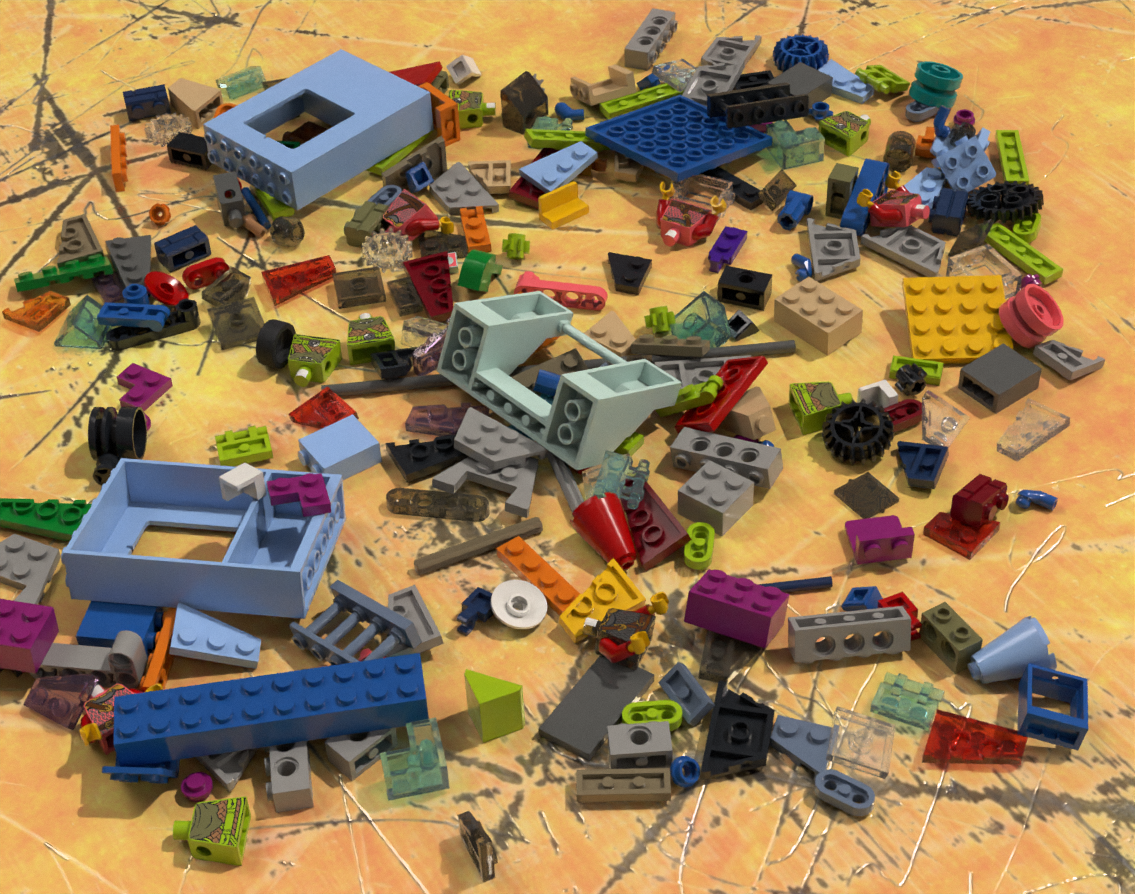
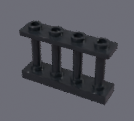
M787 82L707 94V116L710 118L726 116V127L729 129L807 117L809 115V96L806 94L790 96V84Z

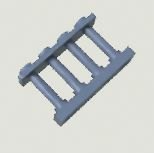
M339 580L330 586L335 597L333 599L334 603L306 629L295 622L289 625L294 635L292 640L300 649H308L318 660H326L331 666L359 662L353 656L378 633L382 634L385 632L390 636L363 661L383 658L397 644L401 645L404 643L415 649L422 642L412 621ZM341 611L352 613L325 639L316 635ZM359 622L370 624L343 651L335 647Z

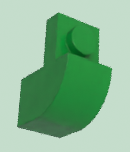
M475 249L471 250L463 262L458 286L488 292L492 273L501 274L503 265L495 263L496 254Z

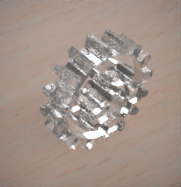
M165 113L162 117L157 115V119H150V123H146V128H144L148 142H153L154 146L161 144V147H164L167 143L169 144L178 132L192 134L191 131H193L189 117L184 118V114L177 116L176 113L172 115Z
M380 228V233L378 234L372 231V238L366 236L365 243H362L363 260H366L367 266L373 264L374 271L381 268L382 273H385L386 269H390L393 273L395 267L402 270L403 262L413 257L412 241H409L408 235L402 236L401 230L394 233L393 228H390L388 232Z

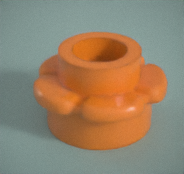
M157 203L153 205L149 210L150 220L159 226L169 222L171 218L169 207L166 204L160 205Z

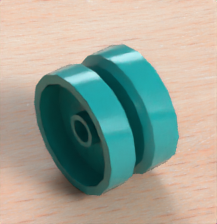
M924 61L918 63L914 74L917 80L911 83L909 95L914 100L928 106L952 108L957 98L955 90L960 88L963 80L962 73L950 66L937 62Z

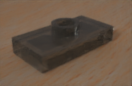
M781 169L759 191L757 196L773 211L787 197L789 191L793 190L797 185Z
M410 277L387 282L388 291L399 316L423 311L421 300Z

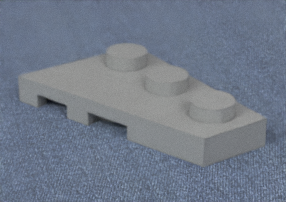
M415 585L388 595V608L412 621L422 642L415 649L404 643L401 645L397 644L386 657L421 653L444 644L442 636Z

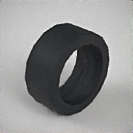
M275 319L268 320L263 325L256 341V357L259 363L277 369L284 368L288 364L293 337L296 334L293 325Z

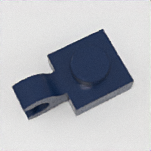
M477 587L462 602V612L457 617V621L462 623L457 628L458 632L467 636L474 629L477 620L486 622L494 614L491 608V596L493 593Z

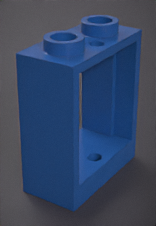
M1028 663L1019 682L1017 734L1078 751L1088 731V679ZM1032 693L1070 703V716L1032 706Z

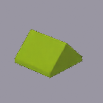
M466 669L464 678L468 713L483 743L523 729L525 726L523 686Z

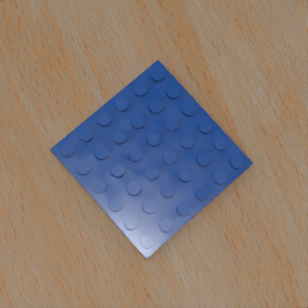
M682 95L586 127L585 136L593 139L596 143H601L609 147L610 150L617 151L626 158H631L639 162L640 165L647 166L655 170L656 173L663 174L675 182H681L688 177L699 175L701 172L715 169L722 164L730 163L740 157H746L748 154L761 151L771 146L773 137L750 126L729 129L726 127V116L710 118L707 116L706 106Z

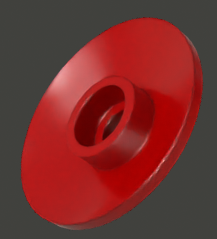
M153 271L149 272L144 278V285L150 295L165 305L175 307L180 300L189 298L184 285L169 274Z

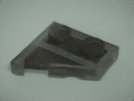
M707 630L698 679L717 683L720 680L729 683L762 647Z

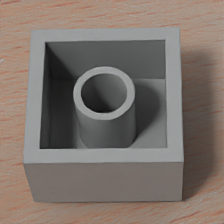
M709 460L678 490V514L695 523H708L714 528L716 534L723 536L753 506L754 482Z

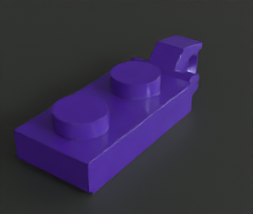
M725 226L708 255L710 272L719 273L724 263L729 265L733 263L747 240V231Z

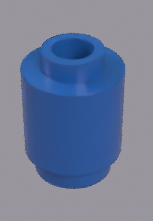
M130 284L123 290L124 303L150 305L145 286Z

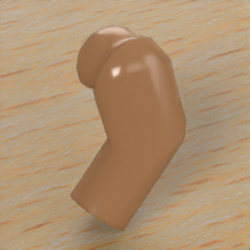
M248 214L242 217V226L245 229L251 231L259 238L264 236L266 228L257 222L255 215Z

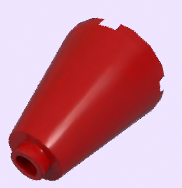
M611 492L604 493L606 497L600 499L596 495L592 496L573 511L574 519L573 521L570 520V524L607 564L614 558L623 571L628 570L634 565L637 554L621 501L615 493Z

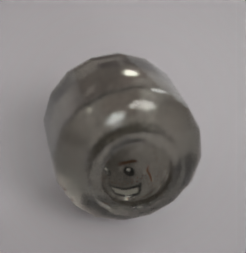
M280 216L273 221L270 234L273 242L277 245L295 247L303 240L305 230L299 219Z

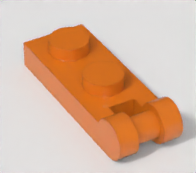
M476 206L475 209L470 210L461 208L460 218L468 253L473 249L492 252L483 207Z

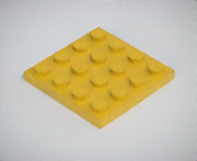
M1001 275L903 278L902 288L911 358L942 362L944 364H963L973 362L1003 343L1013 349L1012 337L1007 333L999 316V307L1006 301Z

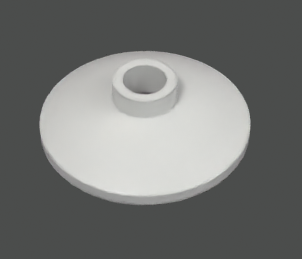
M508 580L499 584L493 591L491 608L494 615L503 624L515 629H530L543 621L547 613V601L543 593L533 584L523 580Z

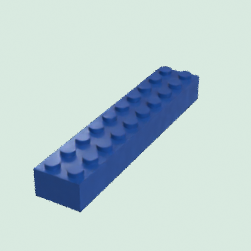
M420 653L114 697V748L120 767H132L429 723Z

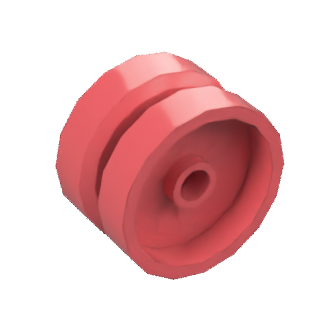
M1027 284L1018 291L1016 296L1010 297L999 307L1000 320L1007 333L1017 343L1028 349L1035 348L1047 336H1052L1063 326L1064 318L1056 301L1047 291L1035 284Z

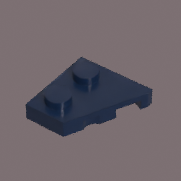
M898 441V453L908 486L935 489L949 456L948 447Z

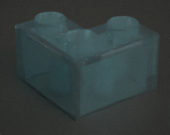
M787 120L766 125V134L773 137L772 145L766 148L782 170L823 161L825 138L816 127L795 132Z
M436 718L406 723L409 748L380 753L388 801L449 789L447 764Z

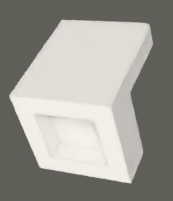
M461 55L446 66L454 82L458 85L471 76L479 77L482 75L473 58Z
M886 380L858 389L857 403H860L863 398L866 404L874 401L876 407L882 405L883 408L898 403V394Z
M243 463L219 476L222 498L226 501L235 498L243 492L257 500L266 496L263 472L247 463Z

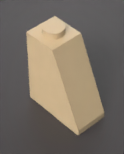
M180 78L168 88L171 106L198 129L213 118L217 107L223 104L220 89Z
M756 386L743 394L721 422L720 428L722 430L753 440L776 430L771 407L760 387Z

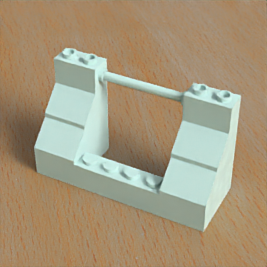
M541 291L454 303L437 372L576 470L603 464L625 438L630 437L654 410L675 405L682 382L646 359L627 362L571 326L574 313ZM564 335L570 336L613 364L561 374L552 405L509 376L547 338Z

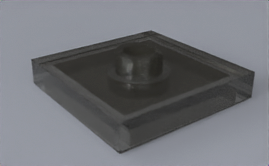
M379 267L332 274L339 309L386 302Z
M254 297L207 309L221 351L257 341L264 321Z

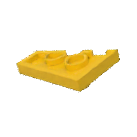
M613 558L607 564V568L593 579L586 591L580 594L560 615L559 624L572 641L577 643L600 630L599 627L607 619L609 609L635 611L645 605L646 598ZM587 617L598 620L595 627L584 624Z

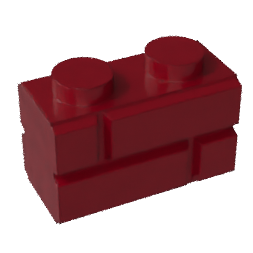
M979 474L953 495L950 511L951 518L961 522L966 521V524L977 528L986 520L991 521L999 509L1004 510L1009 500V496L1006 494L1007 484L996 479L992 481L991 477Z

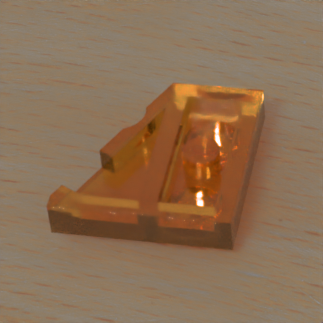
M49 291L37 298L22 302L24 307L11 311L7 308L2 313L4 319L40 332L65 311L71 303L69 297Z

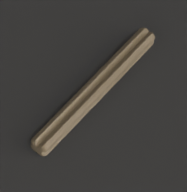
M534 517L414 560V568L418 575H423L493 550L517 536L523 539L543 531L542 522L539 517Z

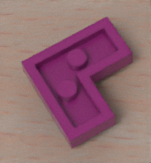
M135 363L129 365L117 376L118 384L130 389L119 399L121 407H141L143 411L147 410L173 386L171 378Z
M308 473L299 477L277 478L276 480L266 481L271 506L299 502L303 517L331 513V503L322 473Z

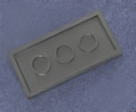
M600 655L538 728L539 736L590 761L608 739L607 726L618 725L622 722L624 707L639 701L654 682V674L638 666L636 667L637 669L630 668L620 661L612 663L605 656Z

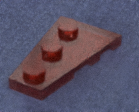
M330 255L261 272L262 279L274 306L337 276L336 267Z
M937 709L923 753L922 763L1021 765L1028 737L1018 735L1017 730Z

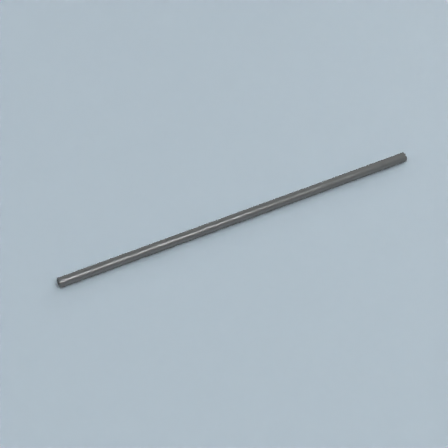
M794 340L710 348L703 357L643 354L622 356L621 358L627 362L646 359L655 365V362L793 353L796 351ZM603 358L584 360L588 369L598 368L605 362L608 365H613ZM537 365L518 366L509 376H515ZM441 374L404 377L396 380L383 379L321 385L322 397L328 398L452 386L456 384Z

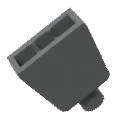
M236 172L213 175L218 207L224 226L241 227L243 225L242 217L246 214ZM231 191L233 198H226L225 192Z

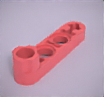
M525 271L524 274L519 276L514 290V294L519 292H535L537 290L544 293V290H551L555 296L550 298L564 307L595 311L605 307L608 297L607 292L602 287L540 280L531 271ZM566 293H575L577 294L578 298L571 299L567 296Z

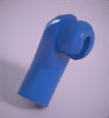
M563 102L556 104L555 113L564 121L584 120L583 109L573 110Z
M940 106L933 125L936 136L947 138L950 127L944 124L951 109Z

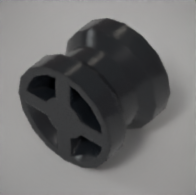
M105 453L98 457L93 473L96 483L103 485L107 482L112 469L120 461V457L111 453Z

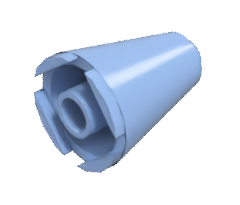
M1028 616L970 657L971 663L968 664V669L974 680L979 679L982 684L1021 678L1028 663L1056 670L1057 664L1054 653L1048 655L1047 645L1050 644V641L1044 629L1035 617L1031 618V616Z

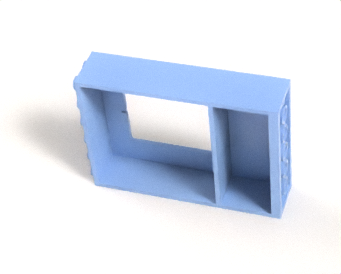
M342 49L203 124L208 158L211 163L227 172L235 171L237 177L241 180L246 181L297 211L434 130L430 92ZM304 112L333 126L295 149H290L269 137L266 138V135H264Z
M121 458L116 467L112 469L107 482L102 485L97 498L92 501L91 508L83 516L78 529L73 532L70 542L62 550L61 561L65 564L67 573L65 582L66 586L69 587L71 599L177 608V604L180 602L196 610L305 619L346 521L342 475L322 473L331 503V513L303 517L299 502L271 506L266 481L276 480L277 478L299 477L313 472L256 468L263 472L266 496L257 500L243 492L235 498L226 501L222 498L219 476L236 467ZM149 525L236 532L222 562L131 555V550H134L144 530Z

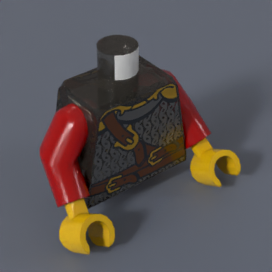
M658 592L650 598L652 606L647 604L636 611L611 608L608 609L602 621L587 617L582 633L596 637L595 653L607 658L612 663H619L637 670L652 641L656 619L655 613L664 615L668 610L669 600L665 592Z

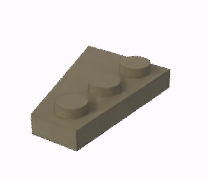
M86 214L63 220L62 242L59 246L60 257L57 261L58 268L65 266L66 262L72 260H79V263L88 261V257L102 254V257H104L103 250Z

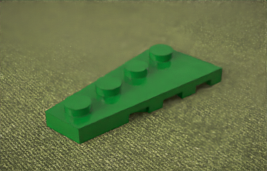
M102 254L88 257V261L79 263V260H72L66 262L63 267L48 266L42 268V272L32 274V271L18 274V278H14L17 292L47 287L51 285L50 281L55 280V283L62 284L70 282L74 279V276L88 279L93 278L99 271H104L105 275L113 274V270L107 256L102 257Z
M0 498V527L70 542L73 532L78 529L83 516L87 514L92 504H87L86 500L60 503L59 499H48V501L43 503H35L34 499Z

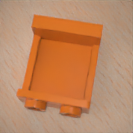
M428 82L419 85L418 87L430 92L433 128L437 131L438 137L442 136L445 140V147L460 141L458 103Z

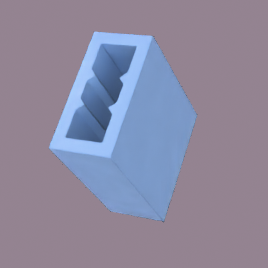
M350 415L298 440L300 448L298 457L304 466L307 465L313 473L339 474L345 480L382 462L379 442L354 415Z

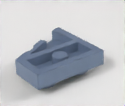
M777 715L770 738V746L781 754L789 756L790 760L798 766L803 764L815 772L816 778L818 773L828 769L837 737V728Z

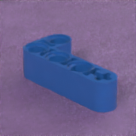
M865 159L842 215L840 227L856 230L857 236H862L866 233L870 222V212L868 207H862L857 204V197L863 189H868L873 193L871 202L887 193L888 187L885 185V179L889 173V163Z

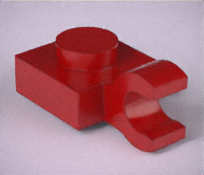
M903 591L878 600L877 608L903 606L911 618V641L921 638V635L916 630L922 627L921 622L918 620V609Z

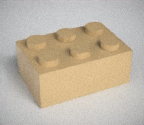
M807 277L774 299V322L827 356L862 333L863 310L810 277Z

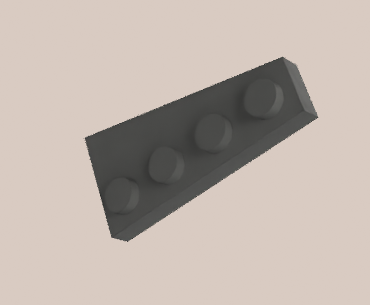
M151 235L130 238L118 237L105 241L106 251L123 289L130 284L145 286L144 278L151 269Z

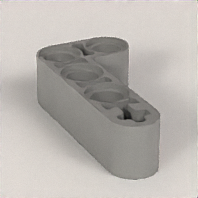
M124 630L117 634L112 648L52 643L37 673L30 674L35 679L44 682L87 686L101 685L102 687L109 688L115 684H122L128 689H135L140 684L148 659L141 637L132 631Z

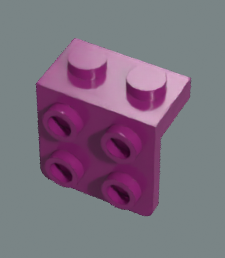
M882 516L845 522V531L857 565L912 558L915 537L913 528H902L897 516Z

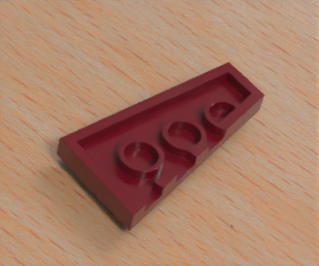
M543 148L532 163L560 150ZM520 176L509 190L508 198L539 209L538 198L546 193Z

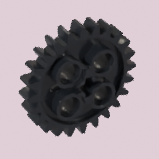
M1005 181L1004 184L996 182L994 185L987 184L986 188L979 187V190H973V194L968 195L967 201L968 213H971L972 217L976 216L977 220L984 218V222L993 220V223H996L998 220H1001L1002 223H1005L1006 220L1015 222L1017 218L1024 220V216L1032 217V213L1038 214V210H1041L1042 205H1044L1043 191L1039 190V187H1034V184L1026 185V182L1017 184V181L1013 183Z

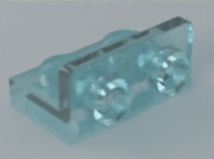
M250 66L215 80L218 88H226L230 99H235L267 86L261 66Z

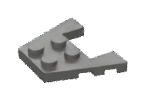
M469 456L432 478V487L454 494L465 480L486 485L512 494L505 502V511L527 518L537 475L538 459L527 457L523 464L509 465L505 468L493 470Z
M13 534L0 542V583L22 590L14 601L37 605L39 602H42L45 595V586L47 582L51 581L61 558L59 549L17 534Z

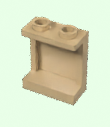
M616 64L608 66L610 79L590 84L577 77H571L570 92L574 98L590 106L636 93L634 73Z

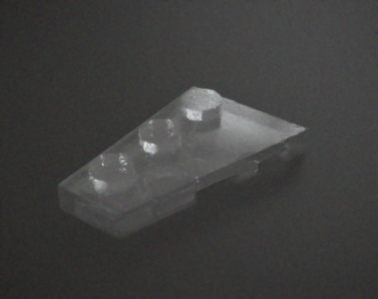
M1028 398L1023 411L1017 413L1016 421L1013 425L1008 426L998 440L997 452L1018 462L1069 427L1070 417Z

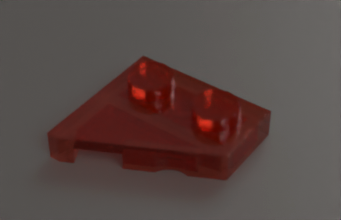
M939 512L924 526L923 535L971 560L999 531L1001 523L994 520H986L977 528L966 524V521L961 522L951 518L950 513Z

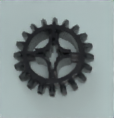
M852 398L850 404H845L842 401L841 408L833 407L832 414L826 415V422H823L822 439L827 451H831L833 458L839 457L842 463L850 460L853 466L856 461H860L864 466L866 460L869 459L874 463L876 455L883 457L884 450L890 449V442L894 439V425L889 412H885L882 405L876 407L874 401L866 404L864 398L860 403H856Z

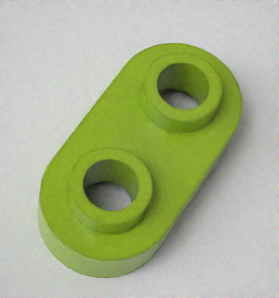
M1032 213V217L1024 216V220L1017 218L1013 227V233L1026 243H1031L1038 236L1041 227V215L1039 213Z
M693 523L687 529V533L692 540L685 544L684 562L692 569L701 570L710 566L712 562L715 531L708 523Z
M672 700L633 702L624 707L622 711V724L669 721L670 731H673L682 723V708L677 702Z

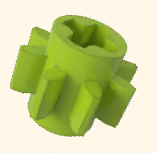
M510 233L508 234V239H503L502 252H507L506 258L521 260L524 259V253L529 254L530 241H525L526 235Z
M667 306L649 309L650 315L644 316L646 328H652L653 334L670 332V325L676 324L674 312H668Z

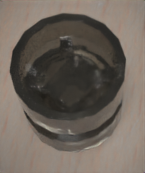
M897 131L888 137L883 162L889 163V170L904 172L910 168L916 145L914 137L906 131Z

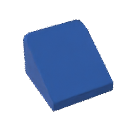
M425 162L405 172L408 188L411 193L418 192L434 182Z
M876 586L855 587L851 589L841 607L845 611L877 609L878 600L883 598Z

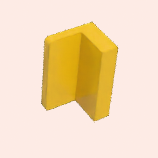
M575 181L538 198L539 220L552 230L589 213V205L578 198V184Z

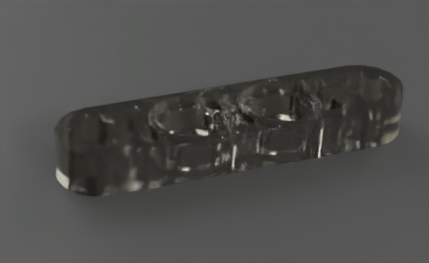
M394 488L386 494L387 508L394 514L472 522L484 521L490 515L489 501L486 497L480 495L452 494L449 492L409 488ZM422 501L431 502V504L427 506L418 505V503ZM449 503H454L458 505L453 509H448L444 507Z

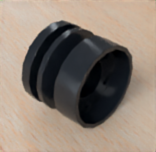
M94 407L88 424V444L93 460L97 461L98 457L105 453L118 454L120 458L142 460L147 443V426L143 409L141 407H121L117 413L114 407H107L106 409L104 407Z

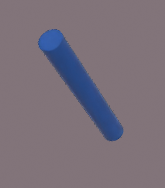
M248 187L242 188L241 193L260 225L268 230L271 224Z

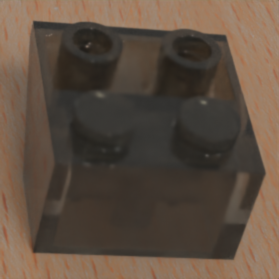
M525 71L501 90V115L504 128L524 135L525 129L533 128L548 116V96L530 72Z

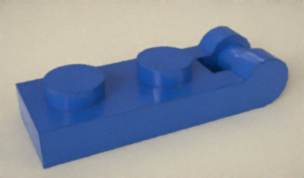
M105 302L97 315V321L99 325L150 327L151 330L158 332L164 327L165 321L170 315V310L164 305Z

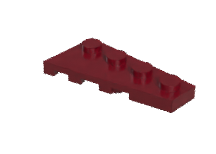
M448 251L404 261L403 269L430 323L435 324L450 320L453 311V298Z
M636 471L616 485L623 509L628 518L629 527L635 539L634 542L640 555L641 564L645 571H648L692 540L639 471Z

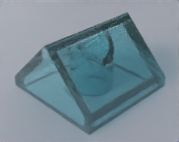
M86 295L68 313L54 341V345L56 347L102 349L106 341V334L112 328L110 325L98 324L97 315L103 306Z

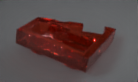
M328 386L288 414L293 423L319 429L350 415H354L359 419L357 412Z

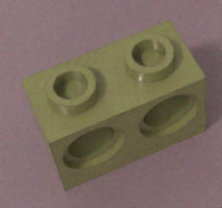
M836 163L828 177L825 216L842 218L857 181L859 167Z
M946 602L922 613V627L919 630V634L923 642L954 674L967 669L968 664L971 663L970 657L981 649L983 639Z

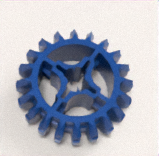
M788 35L786 38H781L780 41L776 42L773 50L774 65L777 66V70H782L783 72L799 62L818 70L824 64H827L829 60L828 45L823 40H819V37L813 38L812 35Z

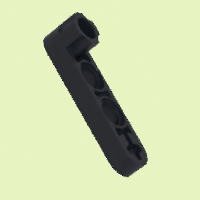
M188 298L180 300L175 305L176 311L171 312L165 321V325L170 326L163 327L158 332L151 330L150 327L120 326L111 329L106 334L108 347L111 350L120 351L197 329L201 324L197 302ZM141 331H147V332H145V333H143V334H137L138 332H141Z

